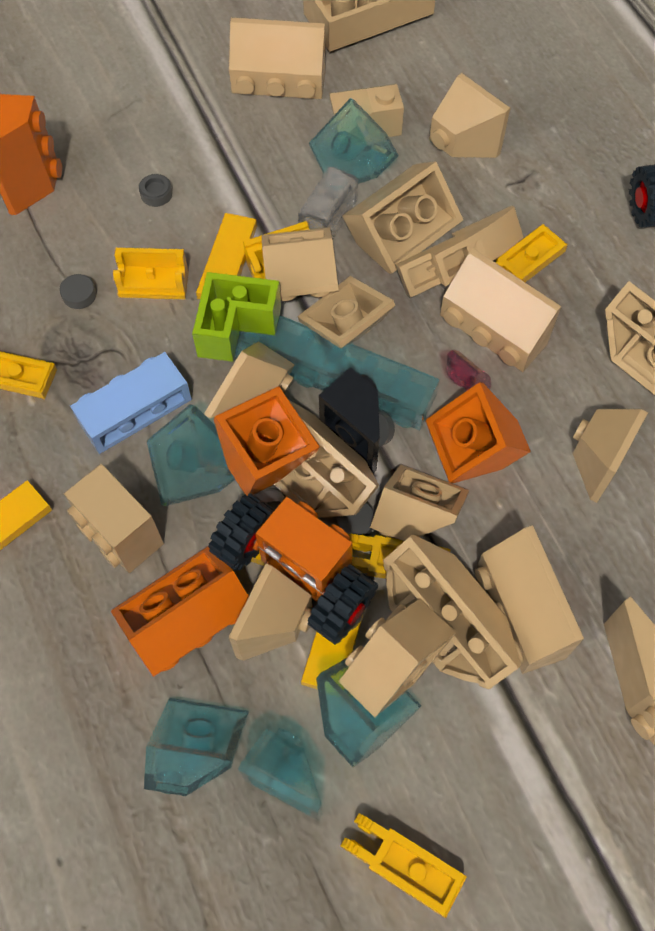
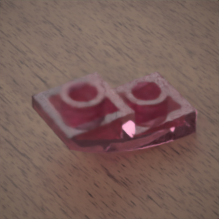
M451 350L447 354V374L456 385L469 390L481 382L489 389L491 388L490 376L458 350Z

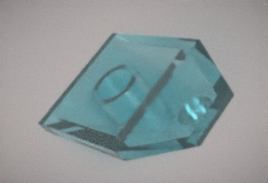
M352 98L339 109L309 142L330 188L334 191L377 178L399 156L387 133Z
M189 404L146 441L161 505L169 506L215 494L235 481L234 476L227 467L215 425L195 405Z
M346 659L321 672L316 681L324 736L337 749L339 754L352 767H355L378 750L420 709L421 705L406 691L374 718L338 682L349 668L345 665Z
M169 698L146 746L144 789L164 794L187 796L231 769L249 711Z
M281 728L278 729L277 733L265 729L241 762L238 771L249 784L319 821L323 813L322 803L304 748L298 746L301 739Z

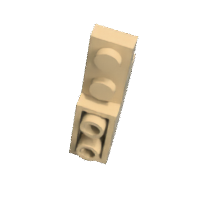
M510 206L452 233L453 238L395 264L406 295L411 298L439 284L444 286L451 284L468 253L473 248L493 261L516 245L524 237L515 207Z

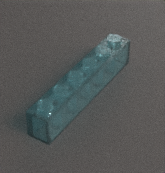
M280 315L275 335L244 331L239 333L235 358H238L242 350L259 341L295 364L290 375L294 377L298 384L306 388L314 387L324 391L350 367L360 375H367L373 380L378 389L379 410L388 413L394 423L404 428L412 427L420 431L437 396L440 379L353 344L340 349L307 326Z

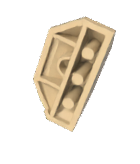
M628 281L605 309L610 357L612 362L655 395V300Z
M290 401L320 448L274 485L295 503L298 504L299 501L308 504L318 514V518L357 515L379 486L367 462L314 414Z
M413 534L383 560L384 570H386L389 609L392 612L401 604L407 608L418 599H421L457 632L433 661L440 672L464 681L478 683L480 687L489 690L521 666L507 617L454 554Z

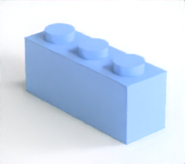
M163 352L156 357L146 359L139 367L127 374L116 376L109 384L99 390L83 395L70 407L97 452L101 454L188 403L192 398L186 380L166 352Z

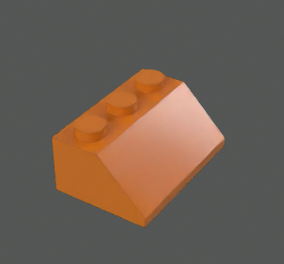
M0 94V194L10 215L19 214L54 192L57 178H61L62 163L54 152L53 137L48 135L46 130L44 112L39 110L35 96Z
M208 546L111 610L127 639L153 677L161 671L170 670L179 662L180 658L193 649L203 647L209 643L216 633L228 625L235 624L249 597L233 569L209 551L210 548Z

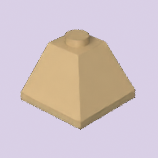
M461 73L456 77L432 117L429 140L438 149H442L451 157L496 158L501 154L510 107Z
M397 84L330 93V102L341 144L402 135L404 106Z
M349 276L338 285L339 291L330 292L297 316L299 322L340 349L368 333L395 307L394 300L352 276Z
M258 341L241 351L204 415L213 418L265 393L267 389H274L278 386L285 394L294 380L290 372L295 364Z
M597 409L590 422L585 419L581 421L573 436L575 440L579 441L573 456L590 500L596 503L599 501L616 474L648 412L642 409Z
M400 464L383 488L370 528L379 531L384 537L400 539L402 541H405L413 534L420 537L455 523L469 490Z
M265 564L229 635L235 656L242 661L293 643L297 640L300 631L307 633L310 628L307 623L309 616L312 614L311 594L271 565Z

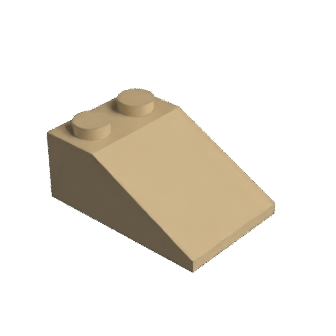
M629 597L604 623L626 711L632 717V726L642 738L650 740L655 745V625L632 597Z

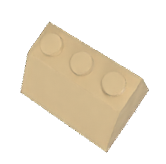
M231 17L229 74L232 93L322 99L325 79V23Z
M436 161L414 164L342 216L357 245L390 274L397 270L395 264L422 252L463 221V217Z
M473 248L468 253L443 296L440 316L450 326L459 328L471 336L478 345L493 351L505 364L514 366L524 372L547 346L561 306Z
M533 525L522 529L482 553L477 569H475V576L480 586L485 591L487 590L490 598L508 619L521 662L519 667L521 673L524 674L565 660L581 643L584 637Z

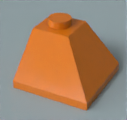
M481 382L425 420L449 483H457L502 470L531 452L518 420L490 389Z
M279 386L214 417L215 427L227 467L247 496L249 493L254 495L279 482L320 448Z

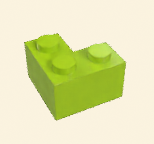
M207 272L192 332L197 357L233 362L240 331L275 335L281 309L279 281Z

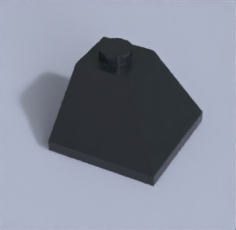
M350 367L319 395V420L367 462L374 474L377 471L380 442L378 389L370 377L365 374L360 375Z

